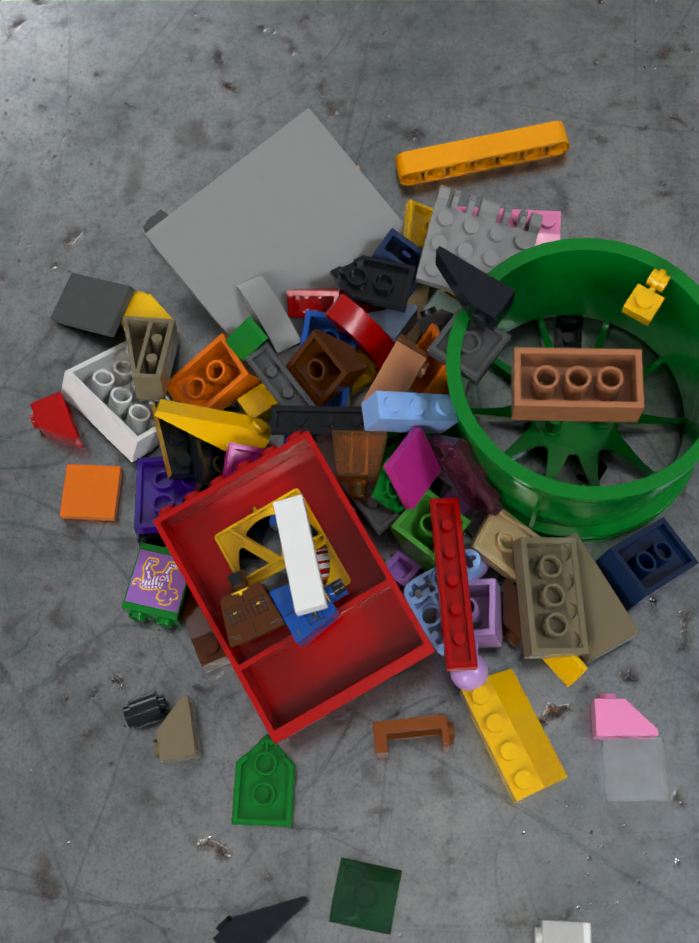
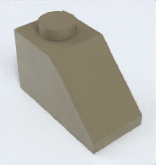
M183 695L156 731L157 739L153 740L155 757H159L160 761L164 764L201 758L193 699L189 695Z

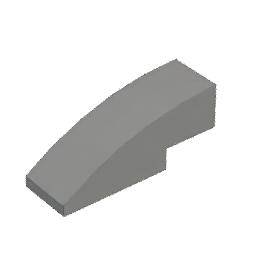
M262 275L237 286L253 320L266 334L268 344L277 356L299 346L301 339Z

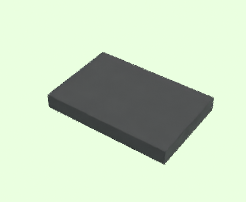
M71 273L50 319L59 324L114 337L135 290L128 285Z

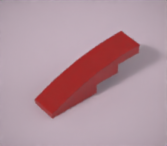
M341 287L287 290L288 317H305L306 310L327 312L341 294H346ZM355 302L366 313L386 310V308Z

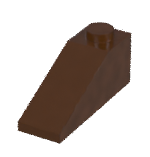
M188 589L182 614L200 664L208 673L230 662L191 590Z

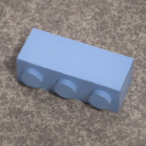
M375 391L361 403L365 431L409 433L413 427H422L424 433L442 434L458 422L450 395Z

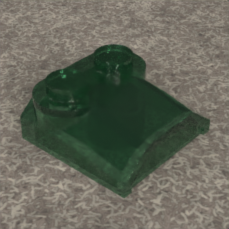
M342 857L337 874L329 922L390 935L402 870Z

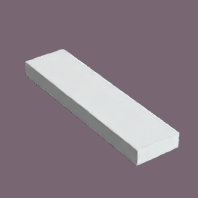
M303 495L273 502L295 613L297 616L328 608Z

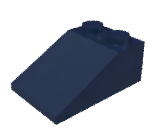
M664 517L611 547L595 561L626 611L645 601L699 563Z

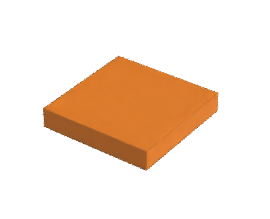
M67 464L59 516L62 519L116 521L123 472L122 467Z

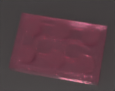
M433 434L428 438L436 458L463 501L470 508L494 516L504 509L498 500L500 498L499 493L488 484L485 479L486 473L484 469L472 458L470 454L472 450L466 441L439 434Z

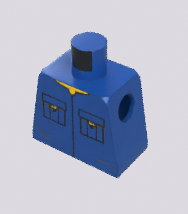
M341 578L324 586L328 608L297 616L295 613L290 584L269 592L295 641L301 647L307 645L341 616L334 602L349 594Z

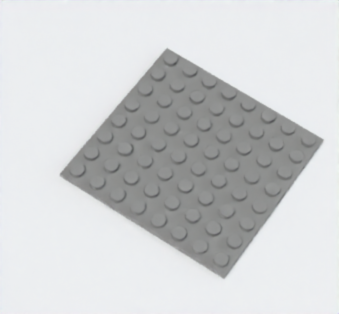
M308 108L144 235L225 333L230 336L248 317L252 318L237 289L238 285L262 275L288 315L287 290L340 288L339 284L330 274V271L339 266L344 267L362 255L372 257L391 228L403 235L404 223L310 108ZM289 317L301 339L305 317ZM300 344L278 355L285 366L298 351Z

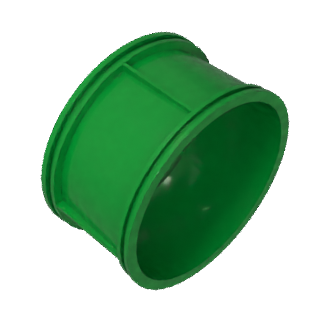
M572 238L546 242L525 249L501 262L487 273L515 290L513 306L497 327L507 333L519 325L535 321L542 348H554L546 330L544 318L558 315H580L604 321L593 348L602 349L609 324L616 325L641 339L660 356L654 363L643 368V380L667 365L679 386L683 400L684 416L681 418H669L641 414L638 422L512 420V405L498 408H470L465 396L469 380L461 376L460 363L464 334L467 331L471 318L467 316L463 309L457 313L454 319L446 352L447 385L452 407L458 420L452 426L457 434V446L449 460L461 484L470 496L487 512H489L491 506L497 503L540 537L566 538L577 532L584 544L613 540L628 535L659 517L680 495L690 479L695 465L699 462V286L669 261L650 251L619 241L600 238ZM654 269L659 271L664 269L667 271L666 275L671 278L662 293L659 291L655 292L665 299L649 326L622 313L624 304L637 284L649 289L650 287L646 285V282ZM497 358L491 367L511 382V366ZM477 420L531 423V426L503 452L486 435ZM617 427L684 429L683 440L675 462L658 472L653 471L630 448L617 431ZM535 447H543L548 453L546 475H539L514 460L528 450ZM602 450H608L616 459L643 478L624 484L600 486L598 478V453ZM572 454L577 456L589 486L569 484L555 480L568 456Z

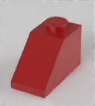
M61 391L30 403L33 414L29 416L35 429L40 428L46 437L78 449L84 448L68 401Z

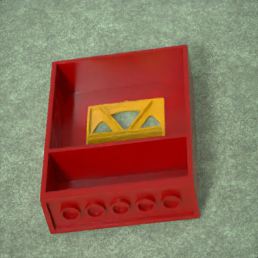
M302 430L286 438L287 443L277 448L276 445H273L262 451V457L256 461L251 462L247 460L235 467L236 472L230 476L225 477V475H221L213 479L209 483L211 487L204 491L195 490L187 494L183 498L185 502L174 507L172 504L161 509L158 512L159 517L152 520L274 744L436 652L309 431L303 433ZM302 494L306 504L309 523L319 533L313 537L315 550L324 545L328 549L330 572L326 585L341 578L349 592L348 595L334 602L341 616L304 647L297 644L286 625L238 647L231 648L220 604V598L233 593L226 576L240 571L239 554L241 548H245L269 562L267 565L246 576L249 585L259 581L262 582L286 568L283 550L280 556L247 537L246 533L259 520L275 515L273 502Z

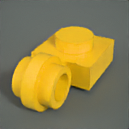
M654 269L646 282V285L650 287L649 289L637 284L621 312L649 326L665 299L655 292L659 291L662 293L671 278L666 275L667 271L664 269L660 271Z

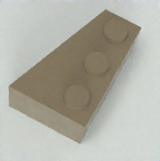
M122 316L137 399L165 400L179 343L175 319Z

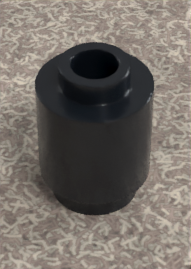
M157 691L128 701V704L122 706L129 728L135 726L141 728L165 719V712L169 711L165 696L163 694L158 695Z

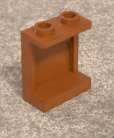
M446 714L372 722L377 760L389 759L387 744L389 740L440 736L442 753L449 752L450 745L454 744L455 741L453 722H447Z

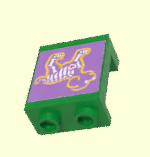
M141 542L121 607L129 614L128 618L140 622H145L146 618L156 620L157 625L166 628H172L173 624L182 625L181 613L189 587L168 548Z

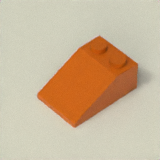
M221 333L170 378L167 390L174 401L223 410L236 403L239 397L262 382L247 362H242L225 342L229 335Z

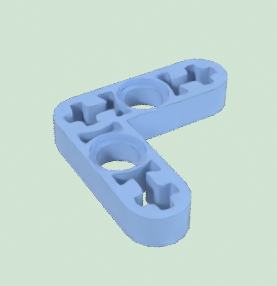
M465 549L466 560L470 559L474 565L472 568L467 567L468 582L479 576L484 566L479 553L473 549ZM433 567L411 580L404 589V595L432 646L440 655L444 656L443 642L437 631L442 629L440 615L435 623H425V616L428 612L438 611L440 614L436 568ZM428 582H431L435 590L433 592L428 586ZM417 589H420L423 595L419 599L415 595Z

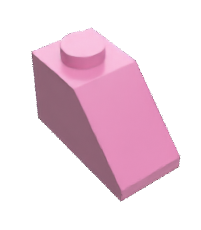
M599 694L598 699H594L590 703L592 739H654L659 736L658 729L626 699H617L616 694Z

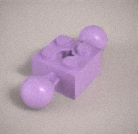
M471 543L464 544L465 549H468ZM470 559L466 560L467 567L472 568L474 566L473 562ZM484 561L481 574L468 582L478 668L477 670L450 671L453 683L465 691H473L483 686L488 678V666L486 661L478 655V648L502 647V590L496 578L480 579L489 568V565ZM437 611L436 621L439 619V615H440L438 611ZM441 629L440 631H437V633L439 634V636L441 637L442 642H443L442 629Z

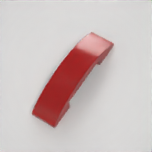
M341 294L324 315L341 334H347L376 366L374 371L378 374L395 343L361 307L346 295Z

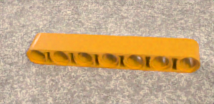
M552 121L405 151L398 154L394 162L400 184L411 186L558 156L569 150L570 142L564 123Z

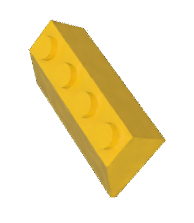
M512 668L488 675L485 684L473 691L460 689L459 695L513 804L568 778Z

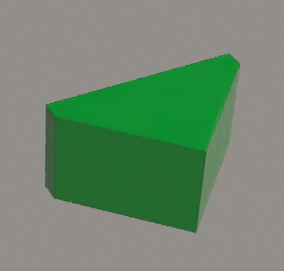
M248 317L225 342L239 359L244 362L246 357L268 343V337L255 321Z

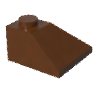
M315 329L290 359L286 367L316 406H325L351 387L368 368V365L352 345L319 329Z

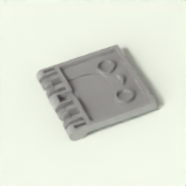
M440 185L414 282L453 293L435 265L436 249L439 245L487 274L509 257L535 246L543 215L532 212L525 231L523 229L527 220V210L522 209L520 211L516 228L508 226L507 224L512 214V206L505 205L500 223H498L496 219L500 210V202L482 197L477 215L475 216L472 213L477 195L471 194L468 197L466 210L461 212L456 210L461 198V191L454 190L448 208L446 204L451 188Z

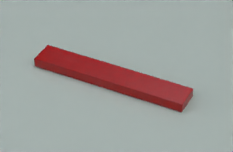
M459 497L433 498L429 500L446 672L477 670L478 663Z

